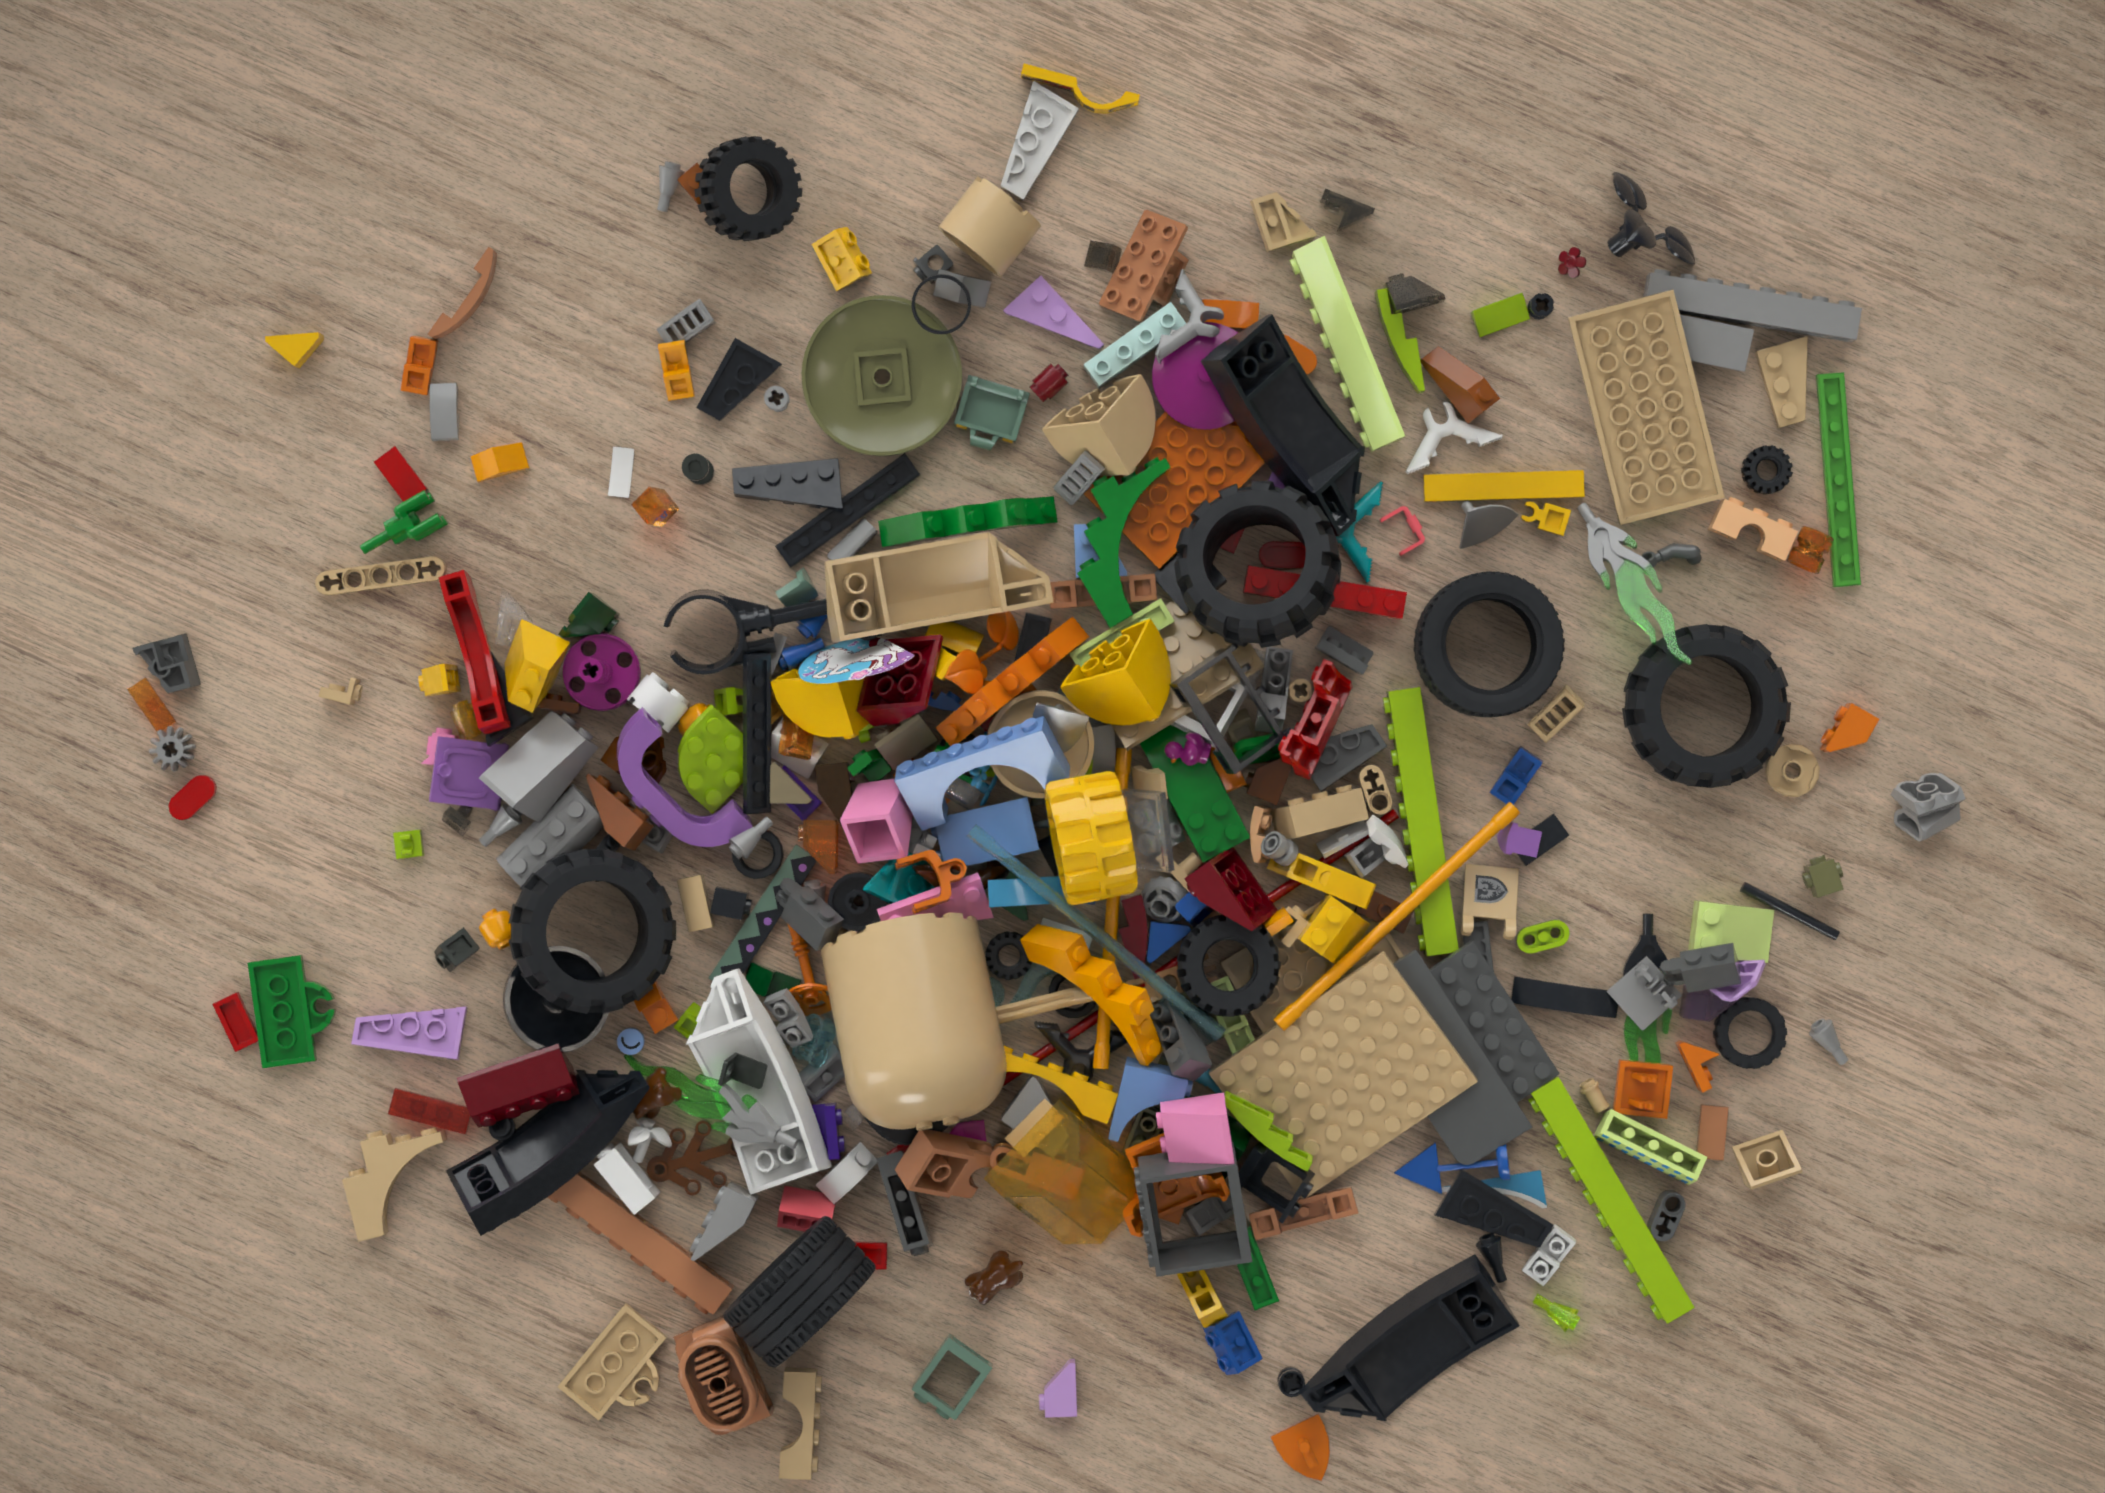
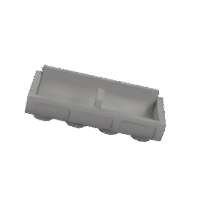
M572 784L557 799L539 823L534 821L496 860L514 881L522 887L532 873H536L546 865V861L563 853L579 851L604 827L598 809Z

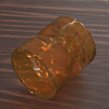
M1802 526L1796 538L1798 546L1792 547L1787 561L1803 570L1819 574L1825 561L1822 556L1829 552L1834 539L1816 529Z

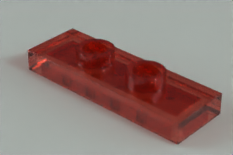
M400 1088L394 1089L388 1111L389 1115L461 1134H467L471 1119L467 1106Z

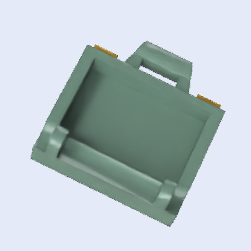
M968 375L954 424L957 428L970 429V445L991 451L999 438L1008 443L1016 442L1030 393ZM976 431L992 435V440L976 436Z

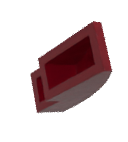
M1141 893L1121 899L1128 925L1119 928V932L1134 979L1141 978L1147 951L1148 928Z

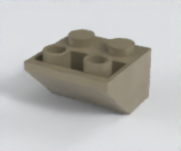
M920 714L913 715L899 722L901 726L894 731L888 728L876 737L878 742L874 744L894 771L901 763L914 758L938 741Z

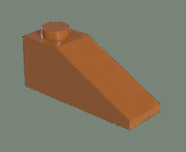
M1437 346L1420 359L1423 367L1468 424L1501 399L1483 376L1440 346Z

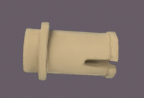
M1589 1078L1579 1085L1581 1088L1580 1093L1585 1094L1594 1113L1597 1114L1607 1109L1610 1104L1598 1087L1599 1081Z

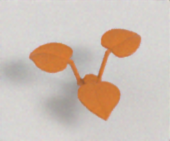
M1010 611L988 615L987 630L991 639L997 643L996 647L980 658L970 649L961 651L950 664L945 674L946 679L954 682L968 694L977 693L982 686L991 682L985 680L988 671L981 662L1000 651L1002 646L1010 651L1018 643V626ZM1031 684L1021 693L1034 691L1037 689L1033 684Z

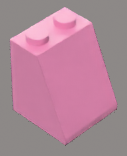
M894 779L858 783L840 819L857 864L907 857L913 814Z
M1224 1092L1160 1102L1161 1112H1156L1158 1129H1164L1165 1136L1160 1137L1162 1153H1168L1169 1162L1235 1164Z

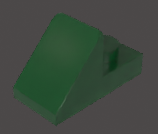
M751 962L746 975V980L753 991L765 998L786 988L790 990L801 983L799 978Z

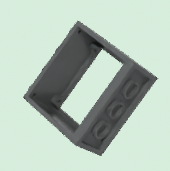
M1233 1142L1235 1164L1229 1165L1169 1162L1167 1152L1138 1157L1139 1167H1134L1135 1184L1139 1197L1144 1238L1147 1244L1149 1267H1155L1156 1277L1253 1262ZM1227 1171L1237 1231L1163 1242L1153 1182Z

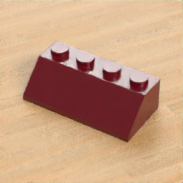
M559 1044L457 1077V1083L470 1117L478 1128L489 1127L498 1121L516 1118L522 1113L533 1109H543L548 1104L566 1101L572 1098V1096L580 1094L574 1068Z

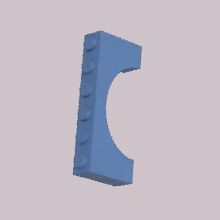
M1041 716L1026 719L1021 724L1012 727H1003L989 735H979L963 744L956 743L948 749L939 752H930L924 757L913 761H904L896 768L894 782L920 829L923 831L946 823L948 806L945 800V792L955 779L967 771L987 765L1011 766L1033 776L1045 789V785L1050 781L1069 778L1070 765L1045 717Z

